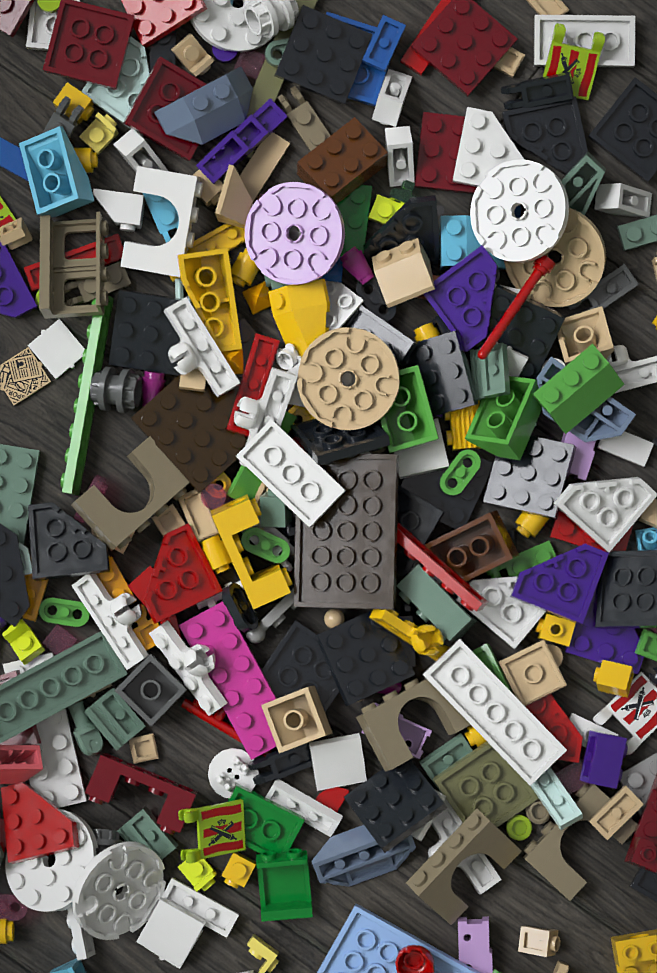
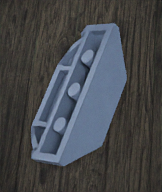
M241 66L154 113L166 135L203 145L246 120L253 88Z
M550 357L537 376L538 389L565 366L553 357ZM609 397L569 432L584 442L621 436L636 414ZM542 407L543 414L553 420Z
M362 825L330 837L313 858L312 864L320 883L350 887L396 870L405 861L409 853L414 851L416 846L412 835H410L384 853L366 827Z

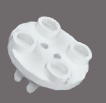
M229 748L222 750L213 758L209 765L208 778L210 785L217 794L224 798H229L237 783L252 791L256 785L253 778L259 774V770L249 769L248 764L254 759L251 760L247 752L242 749ZM231 768L232 772L229 773L227 769Z

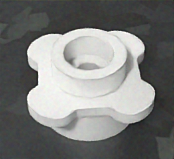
M291 343L286 344L283 349L279 348L276 353L278 365L285 370H289L300 363L302 358Z

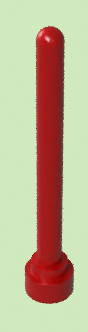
M543 255L534 260L532 268L534 271L478 351L480 359L487 358L542 276L545 277L546 274H550L556 266L549 257Z

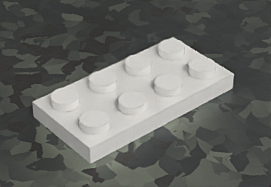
M534 16V67H545L556 23L565 25L566 33L562 42L565 44L591 49L594 33L601 32L604 34L605 42L597 67L635 66V16Z
M272 419L236 455L309 528L346 491Z

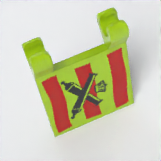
M556 23L543 77L569 72L574 97L589 100L605 36L601 32H595L591 49L562 43L566 33L565 25Z
M239 799L200 808L179 810V820H184L185 823L197 821L198 848L182 850L181 860H186L187 863L191 864L201 859L246 850L243 800Z

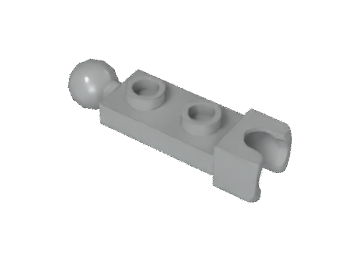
M294 588L258 623L256 629L245 633L248 641L255 644L263 641L266 635L265 631L271 625L276 628L286 618L283 613L289 607L293 610L296 608L294 607Z

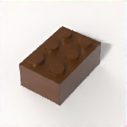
M354 117L297 162V175L306 184L323 190L338 204L387 165L388 152Z
M497 510L425 544L430 551L465 581L519 556Z

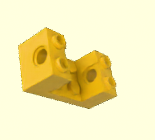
M248 494L210 510L253 610L291 593L289 586L293 585L286 567L281 569L279 564H274L254 573L248 557L242 558L240 553L244 549L236 533L260 523L258 516L262 514L255 498L250 500Z
M657 929L611 937L617 973H657Z

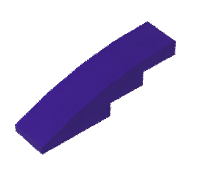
M270 98L239 127L231 131L196 166L215 184L227 173L229 164L236 166L274 132L288 116Z

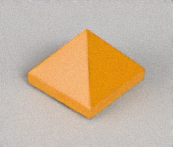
M265 281L242 292L253 315L271 307L268 294L269 289L266 287Z
M243 348L221 352L234 374H244Z

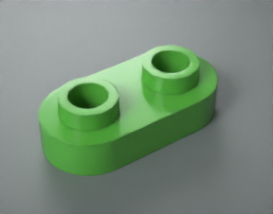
M461 451L440 479V488L445 494L449 496L460 494L478 471L481 460L475 451ZM466 458L472 461V466L469 468L463 465V460ZM453 478L457 481L455 488L448 486L447 482L449 479Z
M249 528L242 535L241 543L246 551L272 563H283L290 555V547L285 540L259 528ZM252 536L259 538L257 545L250 544L249 540ZM275 546L282 548L281 555L276 556L273 554Z
M47 598L39 607L41 618L48 623L81 627L90 619V613L84 604L78 601ZM52 605L57 608L55 615H50L48 612L49 607ZM77 609L82 611L80 619H75L73 616L74 611Z

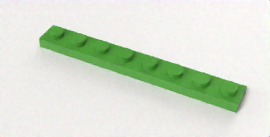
M109 295L108 306H104V315H94L92 323L87 328V338L89 340L87 349L84 350L82 356L84 368L83 373L80 374L78 379L79 397L74 402L75 420L69 430L71 443L70 448H67L65 453L66 471L61 477L62 492L70 495H80L95 405L90 398V385L94 373L102 368L114 300ZM96 299L92 301L91 305L96 304Z

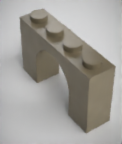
M151 436L127 456L146 478L149 485L150 496L143 510L127 513L116 509L95 485L71 504L111 551L116 547L121 550L132 540L129 537L130 534L135 530L138 533L143 531L151 524L148 519L153 514L158 517L169 508L166 503L171 498L177 501L187 492L185 486L190 482L156 446Z
M416 678L404 685L406 690L399 694L396 690L382 697L384 702L377 706L373 702L361 709L363 714L356 717L384 771L392 770L413 758L398 727L399 713L409 700H421L433 707L448 735L455 734L471 725L427 679L419 682Z
M585 783L575 793L577 798L574 802L583 814V818L579 821L590 820L610 800L595 784L587 785ZM630 818L612 836L620 844H623L636 830L638 824ZM550 821L541 830L543 835L537 842L533 839L523 851L526 854L523 858L571 901L587 882L562 857L560 842L564 831L568 827L560 830L555 822Z
M476 809L414 873L406 884L425 903L452 925L469 907L451 888V878L456 867L471 855L486 854L505 869L520 854L521 850L480 810Z

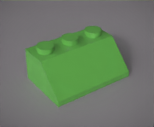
M592 343L534 392L533 397L561 430L567 434L625 384Z
M419 365L399 370L400 386L397 398L388 413L380 419L383 430L389 435V453H396L439 439Z
M509 376L510 394L483 398L465 439L498 457L520 460L540 415L542 406L533 397V393L538 390L536 379Z

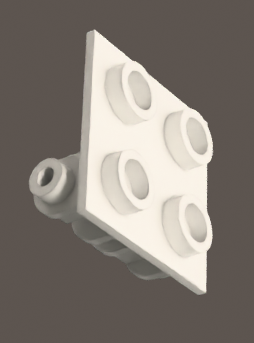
M326 281L330 300V312L326 313V327H329V331L341 328L364 300L342 283Z

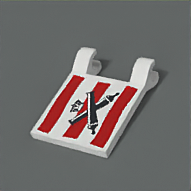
M642 672L633 679L628 698L616 695L593 717V721L597 725H603L613 715L630 732L633 737L626 742L628 745L626 755L632 754L657 728V687Z

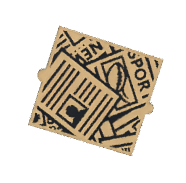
M29 347L0 365V390L5 391L14 406L51 383L42 368L43 364L37 361Z

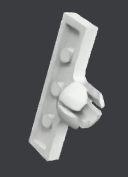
M185 297L166 308L164 313L180 337V342L169 349V359L171 363H174L184 358L177 363L178 366L174 367L177 372L185 375L194 369L200 370L217 398L240 384L238 378L188 298Z
M624 345L614 346L616 361L612 362L611 354L606 360L625 384L615 393L657 382V356L639 361H631L627 348Z
M272 367L262 397L258 400L248 397L240 399L237 406L240 407L241 411L249 414L235 411L234 422L238 427L249 430L246 445L271 419L279 427L281 426L298 377L297 375Z
M96 574L85 575L71 585L126 670L149 656L131 627L132 623L138 620L142 613L140 604L132 609L128 606L137 600L133 595L122 593L118 597L112 598Z
M168 620L149 633L154 644L162 651L170 666L175 669L183 680L184 685L191 691L200 707L205 710L208 716L228 703L209 678L208 673L214 669L216 661L214 653L209 657L207 656L206 652L210 650L209 647L196 644L188 648Z
M446 798L444 803L447 809L436 816L431 823L438 833L440 840L429 849V858L463 823ZM484 854L471 855L457 866L463 870L478 894L484 893L502 880Z

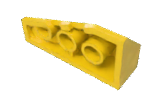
M228 248L177 255L181 282L198 316L219 350L224 352L242 349Z
M318 279L306 284L288 285L268 292L273 317L285 345L288 343L293 344L301 357L315 339L329 331V327H326V313L330 312V300L325 279Z

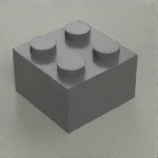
M150 654L114 691L150 726H153L188 688L153 654Z

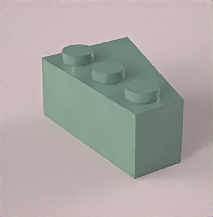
M589 152L561 180L568 196L569 208L583 215L586 214L606 171V168Z
M418 564L397 585L401 590L398 594L407 604L414 603L418 608L416 613L426 623L430 620L442 632L444 641L448 639L449 641L456 642L478 621L473 616H470L461 607V604L434 577L428 575L422 569L423 566Z

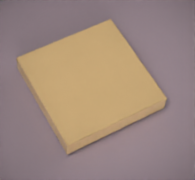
M545 640L499 661L516 698L524 706L567 686Z

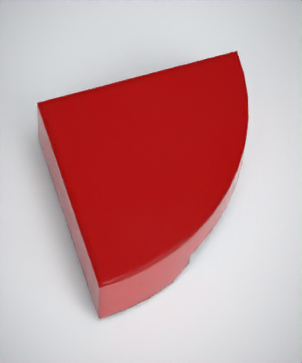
M342 787L326 789L318 794L315 800L337 812L344 801V796L349 793V790Z

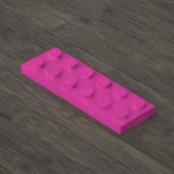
M223 601L180 624L179 627L190 648L196 644H201L210 648L206 652L208 657L214 653L215 667L208 673L209 678L228 702L223 706V709L250 759L252 760L276 747L261 705L277 698L241 631L234 625L233 618Z

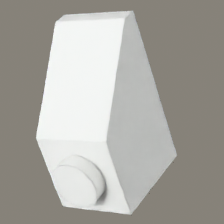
M388 69L377 99L372 120L378 121L383 125L396 127L412 76Z
M410 126L385 128L390 187L415 185Z
M134 129L129 130L113 144L135 172L137 171V166L168 171L147 142Z
M622 183L599 184L595 196V210L613 215L647 218L650 217L652 193Z
M93 189L94 197L116 226H120V230L135 232V228L141 229L145 206L144 195Z

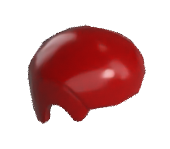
M408 945L398 952L395 960L397 973L435 972L434 957L425 947Z

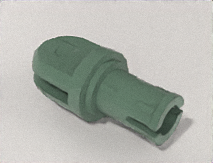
M83 700L70 705L68 709L76 725L73 734L79 749L85 755H97L101 752L104 745L100 731L84 713L86 709L83 705Z

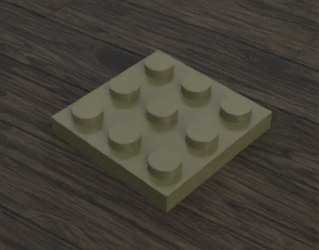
M485 742L433 778L462 822L478 809L496 827H499L539 799L531 786L488 742Z

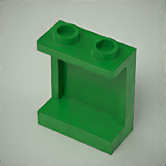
M292 848L280 853L269 850L256 855L262 922L313 917L307 850L302 851L299 848Z

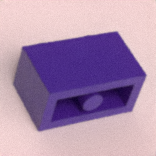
M590 730L580 780L590 784L617 789L623 774L621 768L622 760L625 758L628 750L627 738Z

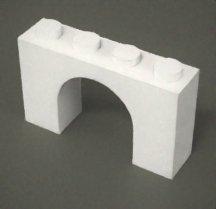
M137 166L133 191L158 195L168 199L178 212L179 226L174 237L169 242L160 246L125 241L120 267L180 277L177 255L187 254L188 247H193L195 233H192L191 229L192 223H196L198 219L199 208L195 207L197 197L201 198L203 183L200 182V177Z

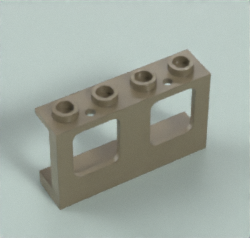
M96 212V219L53 222L50 215L40 216L39 310L44 319L104 315V306H108L109 302L108 292L105 290V282H108L109 279L108 268L105 267V259L109 257L105 236L109 234L107 220L104 221L100 212ZM96 232V258L72 260L65 258V237L67 234ZM96 278V304L81 306L65 305V282L67 280Z

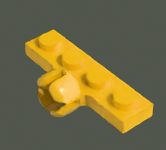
M373 609L369 617L412 645L418 654L429 656L435 661L450 648L443 645V635L438 628L433 625H421L418 627L408 620L402 621L398 618L399 614L392 609Z

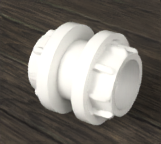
M249 0L244 14L248 27L255 35L261 34L266 38H271L277 35L279 30L286 31L294 26V22L299 15V8L296 0Z

